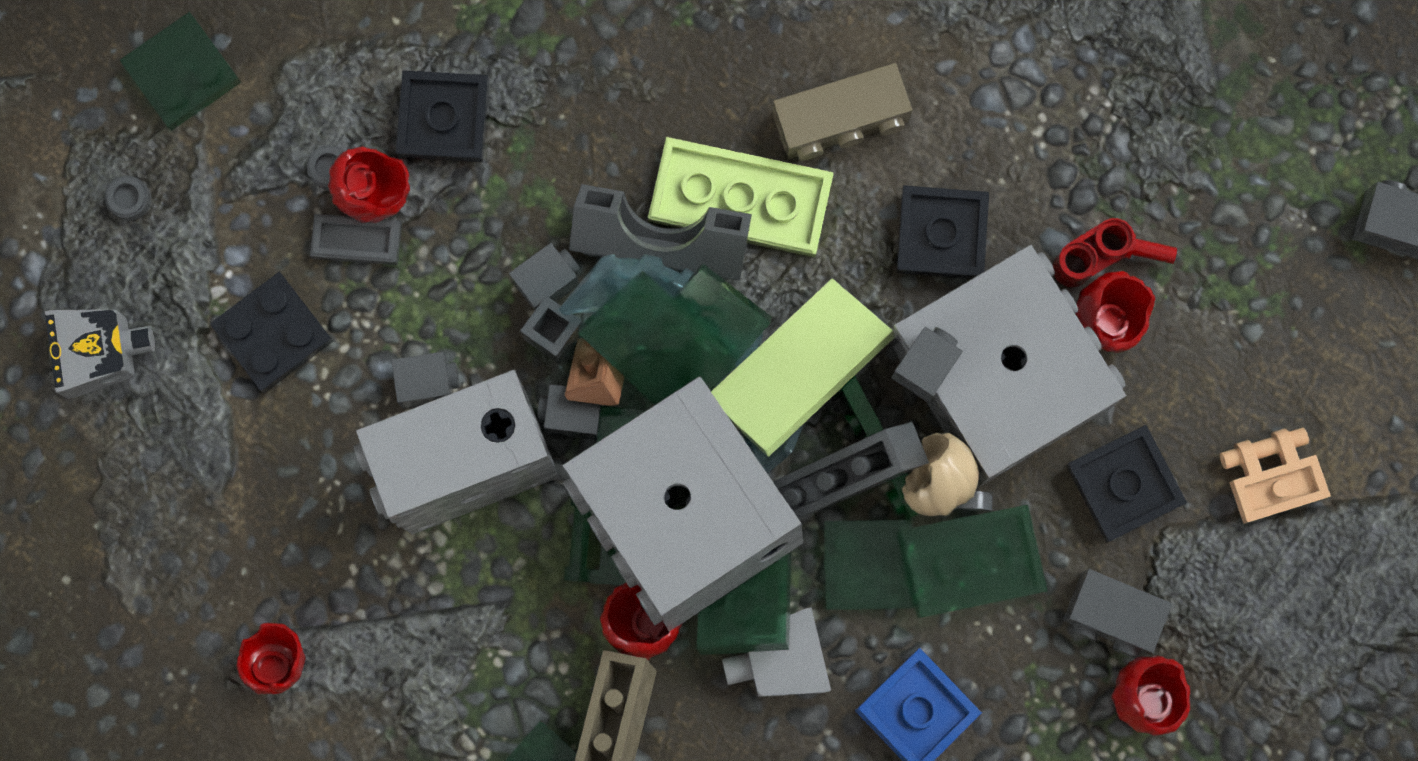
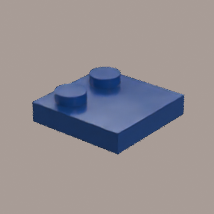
M921 648L917 649L855 710L902 761H934L982 713Z

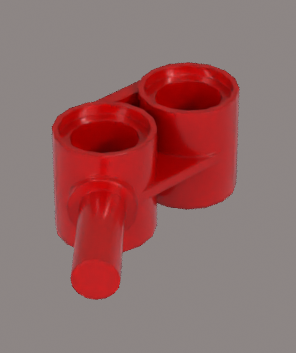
M1110 218L1071 241L1060 251L1053 263L1054 276L1064 286L1078 287L1105 268L1118 263L1122 258L1130 259L1131 255L1174 264L1177 247L1136 239V234H1134L1132 227L1126 221L1119 218ZM1111 233L1116 235L1120 240L1121 249L1117 251L1107 249L1103 245L1102 234ZM1070 255L1080 257L1085 264V272L1074 273L1070 271L1066 266L1065 257Z

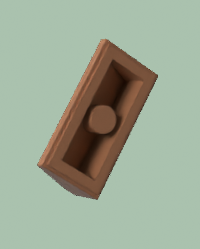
M616 328L577 340L565 391L567 400L607 406L619 404L629 350Z

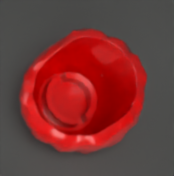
M364 146L348 149L339 154L329 169L330 180L328 188L332 194L333 204L341 212L360 223H378L396 215L405 205L410 192L409 172L403 161L391 158L384 153Z
M1108 272L1095 279L1079 292L1076 303L1078 312L1075 315L1084 328L1090 327L1095 332L1101 343L1102 350L1121 353L1134 348L1148 331L1149 319L1155 303V295L1151 288L1145 285L1143 280L1130 276L1127 272Z
M624 583L614 588L613 593L607 597L600 617L603 636L618 653L649 660L651 657L668 650L671 643L676 640L682 624L671 631H668L662 621L654 625L636 596L641 591L639 585L637 584L630 588L627 583Z
M1159 655L1152 657L1141 656L1130 661L1119 671L1116 687L1111 697L1119 719L1126 722L1135 731L1153 736L1173 733L1187 719L1190 711V686L1186 682L1183 665L1176 660L1166 659Z

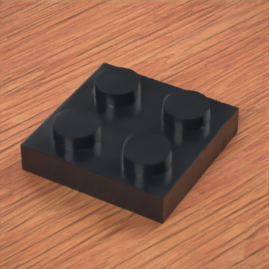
M402 70L396 144L397 157L483 162L489 92L488 75Z
M903 185L896 273L973 279L984 273L989 192Z
M280 271L210 323L264 394L334 342Z
M1147 425L1066 464L1106 543L1187 503Z

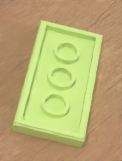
M666 137L648 222L674 228H683L698 221L709 207L752 214L747 243L816 257L834 172Z
M831 279L717 385L711 393L733 425L769 457L895 338L894 332L834 279Z

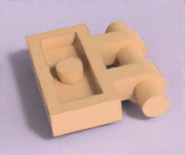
M1303 427L1288 431L1285 428L1271 433L1270 438L1254 443L1245 440L1236 443L1234 449L1220 453V460L1224 469L1240 465L1245 474V477L1229 482L1243 524L1331 497L1317 456L1314 455L1299 460L1296 448L1309 444L1308 434ZM1274 454L1280 457L1281 466L1262 471L1258 459Z

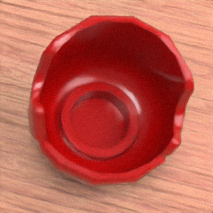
M263 623L253 636L242 640L236 667L243 684L255 693L280 694L291 688L300 679L306 657L298 635L285 624Z

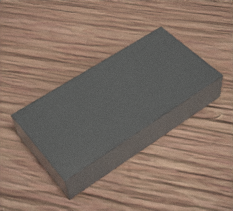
M314 214L310 257L317 260L398 265L402 223L400 220L384 219L378 223H360L349 216Z

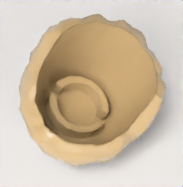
M935 433L924 437L922 440L923 449L929 463L911 471L905 477L906 485L902 487L906 503L918 514L925 516H947L957 506L968 502L974 497L980 473L973 453L959 438L950 433Z

